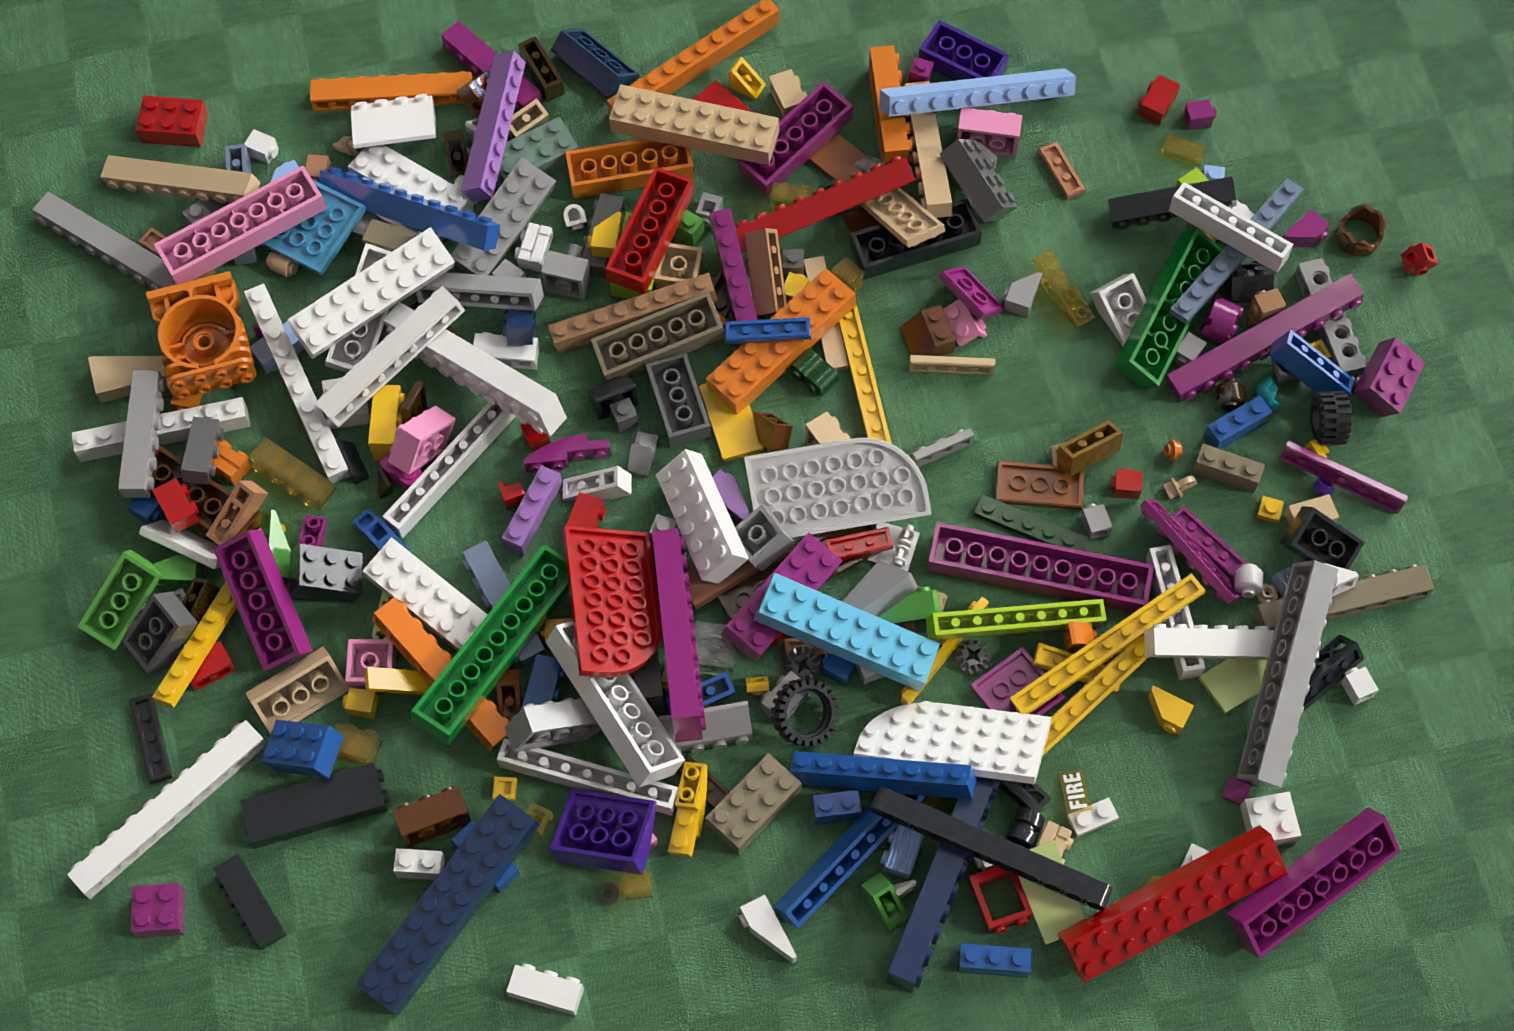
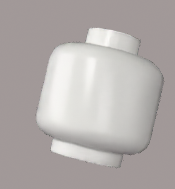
M1243 564L1235 571L1234 589L1245 598H1253L1263 590V572L1254 564Z

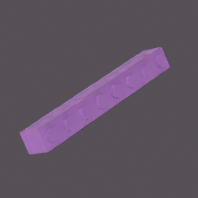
M514 50L494 56L461 192L472 202L492 199L526 63Z

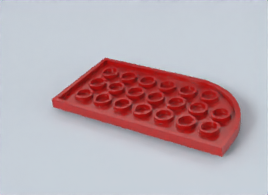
M564 526L563 540L579 676L618 677L640 669L652 658L662 636L661 612L649 533Z

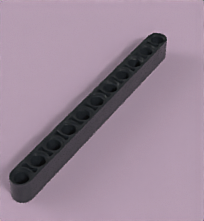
M884 787L877 788L869 808L874 814L1091 908L1101 911L1105 910L1112 891V886L890 789Z

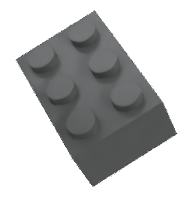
M173 591L153 594L122 642L147 673L165 670L198 622Z

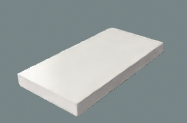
M160 520L140 528L139 534L212 569L220 567L213 548L219 545L184 529L175 533L170 523L165 520Z

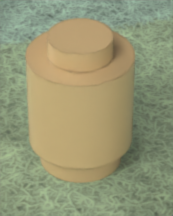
M274 251L270 252L266 259V265L270 270L287 278L295 275L298 271L299 266L297 263Z

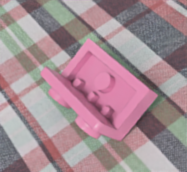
M960 299L943 309L958 345L963 346L978 336L983 338L987 336L984 330L986 329L984 321L982 319L979 320Z

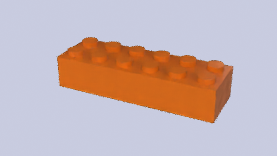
M894 45L870 47L868 71L882 167L890 164L889 160L897 156H901V159L906 157L908 163H911L912 141L908 140L910 127L909 122H906L905 117L907 115L889 117L879 109L880 89L901 87L902 72L898 70V65L900 64L899 53H895Z
M637 139L565 151L573 199L645 187L655 166L694 179L691 152L689 148L647 139Z

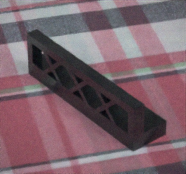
M1339 634L1319 651V658H1315L1314 673L1311 674L1309 681V692L1305 696L1304 711L1340 681L1347 671L1355 668L1364 660L1357 642ZM1341 643L1345 644L1343 648L1335 650ZM1330 658L1327 662L1319 663L1322 659Z
M1000 780L999 787L1020 807H1026L1039 812L1051 800V797L1036 783H1025V789H1022L1015 781ZM1029 793H1038L1043 800L1037 803Z

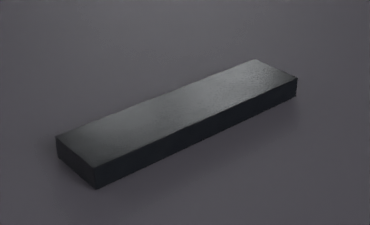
M152 693L130 700L150 784L173 778Z

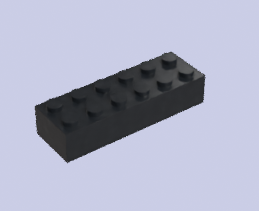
M968 198L952 203V216L937 218L944 224L945 232L920 242L916 246L908 248L882 224L851 233L850 247L863 280L980 245L982 231Z

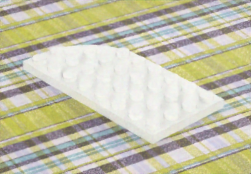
M852 438L744 457L753 510L762 504L775 516L791 538L807 535L808 532L816 534L932 514L927 486L918 466L901 449L879 439Z
M929 701L906 704L890 709L869 722L860 734L853 756L972 765L977 777L1035 784L1051 725V717L1031 714L1022 715L1018 712Z

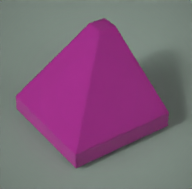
M1229 776L1221 797L1241 805L1246 799L1253 782Z

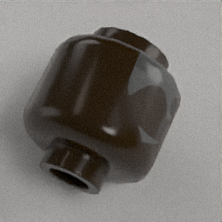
M1226 379L1217 387L1216 398L1218 406L1224 411L1232 412L1244 405V386L1235 379Z

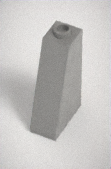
M879 560L842 602L879 617L913 593L918 586L910 572Z

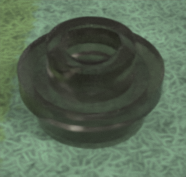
M604 882L597 888L596 897L601 904L612 905L619 898V889L614 883ZM606 891H611L612 896L606 898L604 897V893Z

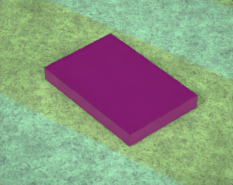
M965 266L942 271L939 274L938 278L979 320L1002 314L1005 310V307Z

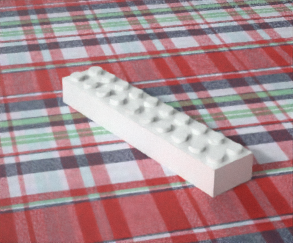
M399 302L383 319L387 327L386 331L389 334L393 332L414 310ZM446 329L414 357L415 359L418 357L422 359L430 368H437L445 377H452L460 386L465 385L469 387L470 391L475 395L479 396L480 394L484 396L490 404H497L505 413L509 415L512 413L523 424L528 423L532 425L534 430L540 434L545 433L551 437L567 418L555 393Z

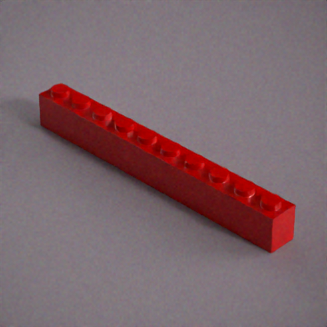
M901 156L894 157L889 160L890 164L883 167L881 164L869 168L871 171L864 175L862 172L850 176L851 180L845 183L843 180L831 184L832 188L824 191V188L813 191V196L807 199L801 196L794 199V204L786 207L785 204L775 207V212L767 215L766 212L754 216L755 220L748 223L747 220L735 224L741 254L747 252L745 246V233L765 228L777 229L779 239L915 182V177L907 158L901 159Z

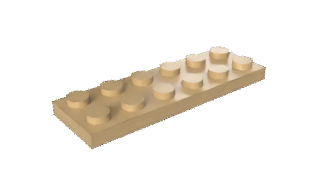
M901 188L860 204L908 248L945 232L944 224Z

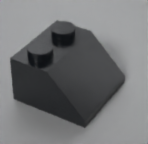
M628 375L614 377L610 382L597 384L588 390L589 401L599 420L611 416L609 405L628 397L633 406L638 405L636 385Z

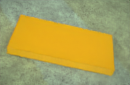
M707 383L699 385V391L723 462L764 451V446L758 440L750 405L746 406L737 415L707 387Z

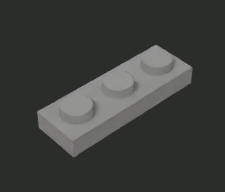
M971 428L965 431L962 429L956 431L951 437L936 440L928 447L921 446L912 454V460L918 467H921L973 444L974 433Z

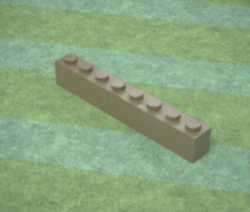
M1417 564L1407 566L1405 570L1397 571L1392 569L1385 572L1384 575L1376 576L1371 574L1364 577L1363 580L1357 581L1354 588L1332 597V604L1328 609L1326 621L1430 596L1435 588L1426 565L1417 566ZM1284 596L1275 601H1271V599L1263 600L1257 605L1254 615L1258 626H1268L1269 630H1275Z

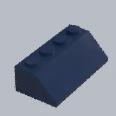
M584 29L561 30L551 49L556 54L558 60L566 62L573 72L582 75L588 84L598 88L599 93L605 97L616 95L620 84L630 86L640 75Z

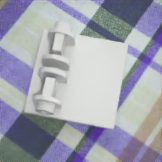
M877 523V529L889 527L894 548L883 551L868 559V561L877 563L880 560L908 571L920 533L914 531V526L909 524L902 528L888 523Z

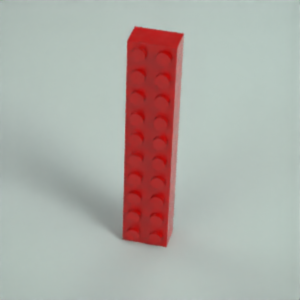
M1258 825L1109 905L1104 911L1100 910L1057 933L1074 972L1085 983L1287 874V870L1272 834Z

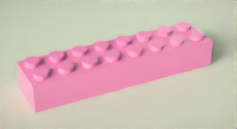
M301 166L155 243L154 246L176 284H180L200 277L326 210L327 207L305 167Z

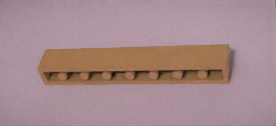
M706 273L548 326L553 343L560 354L591 344V339L708 291L714 303L718 302L710 275Z

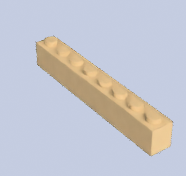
M929 81L914 82V83H905V86L921 85V84H930V83H929ZM935 111L908 114L905 118L909 119L910 134H912L910 140L912 141V149L915 151L912 152L913 164H917L915 176L916 180L920 179L918 193L923 195L921 206L936 218L952 216V200L945 162L940 156L942 146Z
M108 155L100 176L107 183V186L112 189L126 188L133 192L141 190L149 194L157 192L166 196L179 195L186 199L195 197L203 201L211 199L220 203L234 202L259 189L260 182L252 173Z

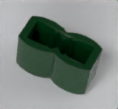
M810 348L791 363V375L798 382L802 381L805 383L808 391L813 395L817 394L822 397L839 381V373Z

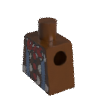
M491 69L456 90L476 116H479Z

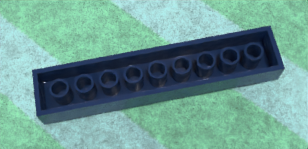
M976 776L977 781L973 800L958 798L951 816L982 829L984 821H981V819H987L993 802L989 799L994 800L1001 781ZM940 843L888 971L887 983L910 993L913 992L914 987H920L925 973L922 967L923 965L927 967L934 950V948H931V944L936 945L942 930L939 924H945L951 907L948 905V902L953 903L959 887V884L956 882L962 881L968 865L965 860L970 861L971 855Z
M499 793L356 985L389 1011L399 1015L539 828L540 824Z

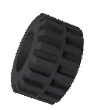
M1345 391L1316 392L1313 397L1310 412L1311 430L1314 440L1317 439L1320 446L1345 445L1349 440L1352 429V411Z

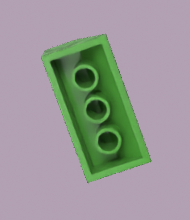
M124 551L77 627L113 650H117L162 577V574L151 562L134 551Z

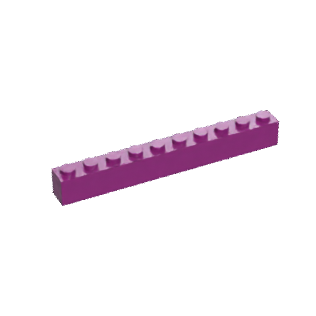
M1348 274L1167 374L1166 383L1179 403L1184 400L1189 401L1202 390L1207 391L1214 387L1216 382L1231 378L1234 372L1240 369L1241 371L1246 370L1254 361L1258 359L1261 361L1270 355L1273 342L1290 329L1303 338L1307 332L1312 329H1320L1330 319H1338L1348 309L1354 310L1362 304L1364 292L1352 275Z

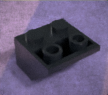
M1256 260L1250 261L1249 264H1240L1224 282L1226 294L1232 302L1253 300L1256 293L1274 289V274L1268 267Z

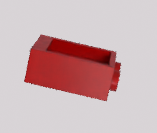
M996 867L969 877L967 883L987 934L994 932L997 935L1007 931V927L1014 924L1016 927H1020L1029 923L1033 912L1017 875ZM1010 877L1023 911L993 921L980 887Z

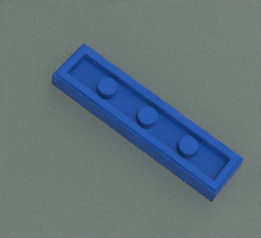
M810 317L725 322L726 344L811 340Z

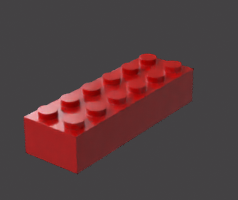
M655 166L605 268L607 281L642 294L647 292L694 195V180Z

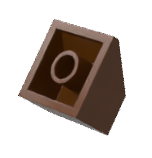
M941 305L920 311L900 326L910 355L942 356L954 352L956 340Z

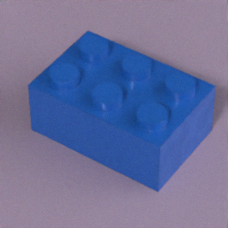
M276 719L261 762L277 772L330 778L344 736L327 725Z

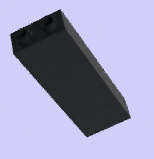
M374 763L332 774L330 778L321 777L240 800L249 843L254 849L388 811L386 803H390L387 790H382L381 782H384L382 770L377 769Z

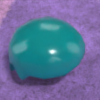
M1268 376L1257 385L1255 389L1256 397L1261 396L1271 410H1277L1282 407L1280 403L1282 399L1275 397L1278 387L1272 377Z

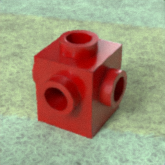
M1423 242L1408 247L1407 251L1400 254L1403 260V269L1416 276L1424 275L1429 269L1438 265L1432 246Z

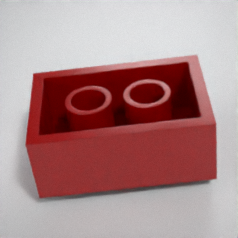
M143 95L136 132L141 143L201 147L208 111L203 100Z

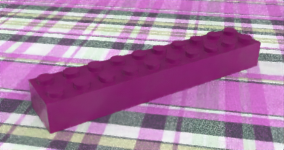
M937 522L927 571L1073 601L1103 599L1104 607L1134 613L1148 604L1154 565Z
M678 528L652 531L675 743L703 740L702 731L706 730L684 536L679 537Z

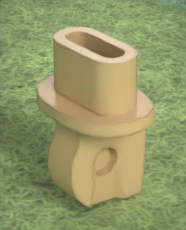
M352 136L342 137L333 144L336 150L349 156L359 155L363 148L353 147Z
M1193 476L1185 477L1178 482L1171 477V481L1163 484L1169 499H1173L1177 496L1182 498V491L1198 483Z

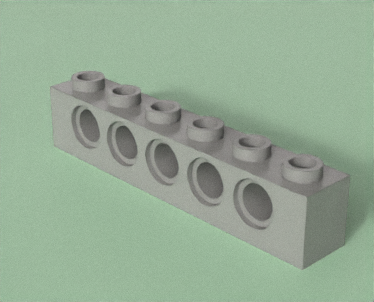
M1322 258L1298 264L1294 273L1304 299L1332 284L1329 267L1325 265ZM1343 312L1341 317L1335 321L1329 320L1325 322V325L1317 331L1320 339H1322L1332 356L1330 361L1349 376L1357 374L1362 376L1367 367V361L1359 350V341L1353 335L1351 321L1346 318ZM1335 335L1341 336L1343 339H1339Z

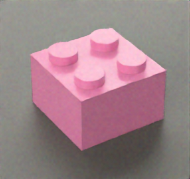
M348 639L345 680L348 688L366 690L364 670L367 667L396 669L397 648L389 639Z

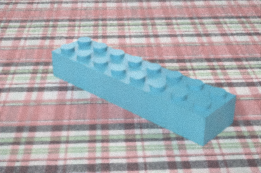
M774 573L769 580L754 618L759 623L918 691L926 684L940 645L928 638L777 573Z

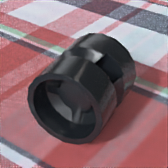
M1018 807L1013 819L1016 824H1011L1006 838L1010 842L1026 849L1034 848L1038 838L1036 832L1041 831L1046 819L1043 815L1032 809Z

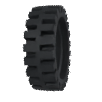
M797 679L783 685V690H778L776 693L778 698L773 699L772 703L775 704V707H771V712L774 713L771 719L772 722L776 723L774 728L779 731L778 734L785 738L784 740L800 746H815L826 741L825 738H829L832 735L830 731L836 728L834 722L839 720V717L836 716V713H840L839 707L835 705L838 704V700L833 698L834 692L829 690L827 685L813 679ZM803 690H810L816 693L823 705V718L819 726L808 734L795 732L790 727L787 719V708L791 698Z

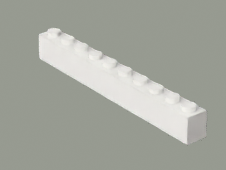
M261 284L244 291L249 306L330 485L349 477L348 467L322 410L315 403L317 399L265 285Z
M247 720L235 725L228 736L219 739L214 744L213 749L199 756L196 763L190 769L183 770L176 781L166 785L161 790V794L155 799L147 801L138 814L130 816L123 827L110 833L107 840L101 846L94 847L90 851L89 856L83 861L77 862L67 875L89 899H92L267 746L265 740Z

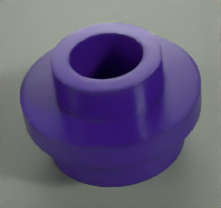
M1321 478L1313 482L1312 487L1317 495L1325 496L1330 494L1331 496L1333 494L1332 489L1334 486L1332 483Z

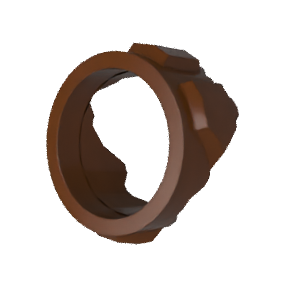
M1367 204L1357 205L1350 209L1348 214L1339 222L1336 229L1337 243L1348 254L1354 256L1370 255L1378 249L1386 229V219L1380 210H1374ZM1354 220L1364 221L1374 228L1377 241L1374 244H1368L1365 240H1355L1350 232L1343 230V226L1347 222Z

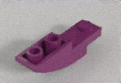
M581 434L554 441L541 447L524 459L526 472L537 473L541 465L554 471H561L564 468H569L568 460L582 461L586 458L603 459L606 456H611L609 439L588 441L587 434Z
M306 515L297 546L299 544L324 547L327 517ZM289 579L287 590L289 592L290 597L309 599L308 596L290 594Z

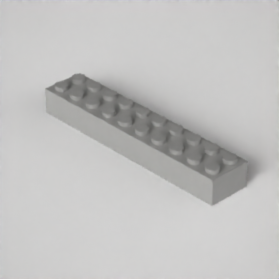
M1315 560L1293 563L1239 765L1237 779L1253 782L1252 784L1264 787H1282L1286 780V769L1292 757L1294 739L1298 734L1299 719L1304 712L1305 696L1309 692L1310 677L1315 669L1314 661L1321 646L1320 638L1327 623L1326 615L1332 604V592L1338 581V569Z

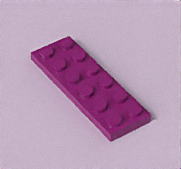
M1156 499L1145 500L1139 505L1143 509L1142 514L1149 521L1153 520L1157 524V531L1163 537L1167 536L1173 542L1171 546L1176 552L1185 555L1187 558L1186 563L1193 570L1197 569L1202 574V581L1209 587L1213 586L1217 591L1215 593L1216 596L1223 603H1236L1243 598L1241 593L1236 592L1234 589V584Z

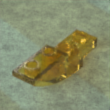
M1051 249L1031 260L1037 271L1043 273L1041 283L1060 311L1076 328L1095 318L1074 282H1070Z

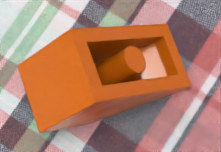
M1071 621L1062 630L1066 652L1080 650L1097 638L1096 629H1092V623Z

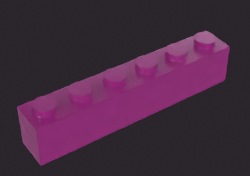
M459 20L441 34L444 50L449 54L452 53L461 65L465 64L475 77L492 68L494 56L497 53ZM524 76L521 79L514 108L515 112H518L536 98L540 103H543L541 91Z
M731 209L710 212L709 222L733 320H758Z

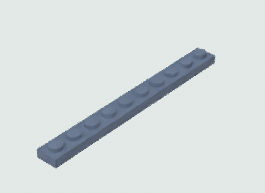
M1287 178L1250 220L1270 231L1303 194L1304 188ZM1227 245L1170 308L1169 314L1187 325L1247 255Z

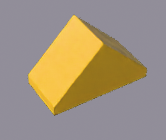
M742 56L737 59L729 71V87L752 99H757L766 86V83Z

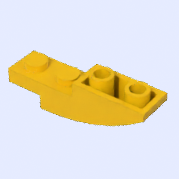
M684 763L675 806L678 809L668 852L671 855L692 857L696 837L700 838L707 793L706 764Z

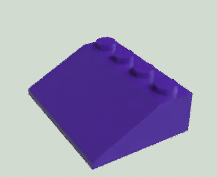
M571 789L550 850L558 862L642 875L650 852L656 801Z

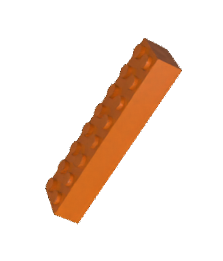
M825 268L771 318L810 317L811 340L743 343L706 378L707 387L738 415L791 366V363L804 351L811 348L856 306V293Z

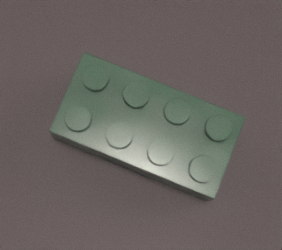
M560 117L506 142L499 170L502 184L521 157L547 175L567 167L565 151L577 150L579 147Z

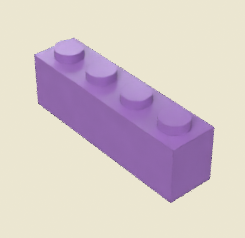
M542 465L540 466L502 537L504 548L522 556L525 555L562 486L560 473Z

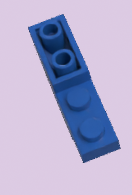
M370 508L352 521L355 527L378 551L383 548L391 537L408 550L395 533Z

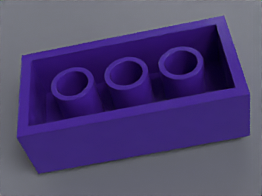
M938 20L919 49V58L934 62V71L954 81L1002 76L1007 69L1009 60L1008 53Z

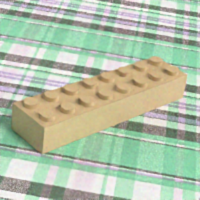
M621 84L609 117L611 132L764 165L770 164L779 134V118Z

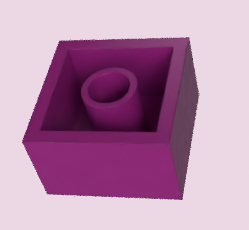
M179 883L132 886L131 933L137 938L184 935L185 889Z

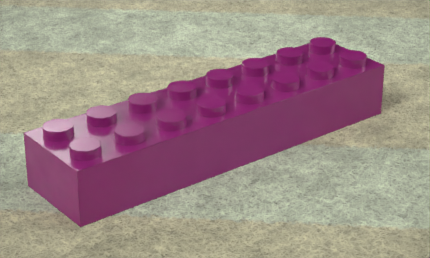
M1367 807L1287 867V874L1264 885L1230 910L1227 915L1243 948L1260 959L1401 852L1386 816Z

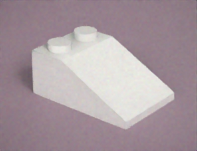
M1134 273L1123 274L1089 293L1099 314L1122 346H1124L1147 301Z

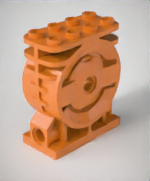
M230 271L146 292L152 317L158 328V341L161 348L162 363L165 367L164 372L167 377V386L174 397L186 399L190 395L205 394L218 388H229L241 382L249 383L256 377L247 333L241 318L237 315L241 309L240 296Z

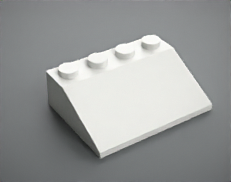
M418 94L414 98L401 96L391 101L379 99L375 103L368 104L367 102H357L351 107L354 148L436 138V115L432 95Z

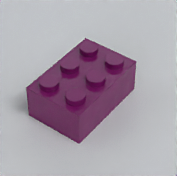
M1396 337L1378 343L1354 393L1382 417L1399 414L1425 362Z

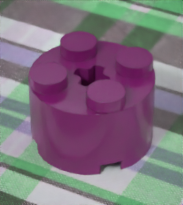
M1215 296L1209 306L1211 308L1204 317L1199 335L1223 344L1229 341L1231 336L1233 337L1238 326L1235 323L1241 317L1244 308Z

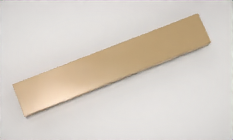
M824 256L804 259L806 277L809 278V283L826 268ZM838 322L821 338L825 362L836 371L849 369Z

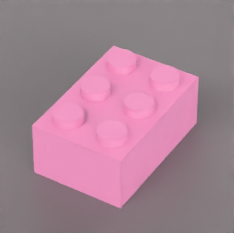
M972 107L961 108L957 140L974 139L995 155L1016 158L1022 115L1001 113L994 110H978Z
M434 406L429 410L423 411L419 416L413 417L407 423L399 425L395 432V441L389 450L388 462L409 475L437 458L447 447L456 418L439 407Z

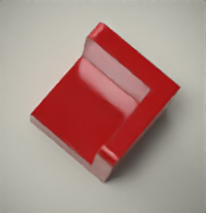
M502 481L498 482L507 511L519 507L525 496L521 483L518 482L504 487Z

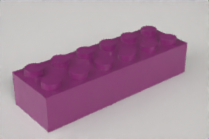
M823 81L779 122V134L770 164L764 165L738 159L739 172L768 197L853 118V105Z
M263 530L247 531L213 548L263 670L278 669L313 652Z
M808 532L726 625L721 634L752 661L756 662L781 633L754 620L773 574L777 573L818 591L838 568L842 560Z

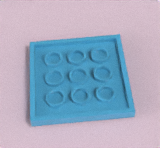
M313 180L324 199L327 209L260 245L322 276L366 212V207Z

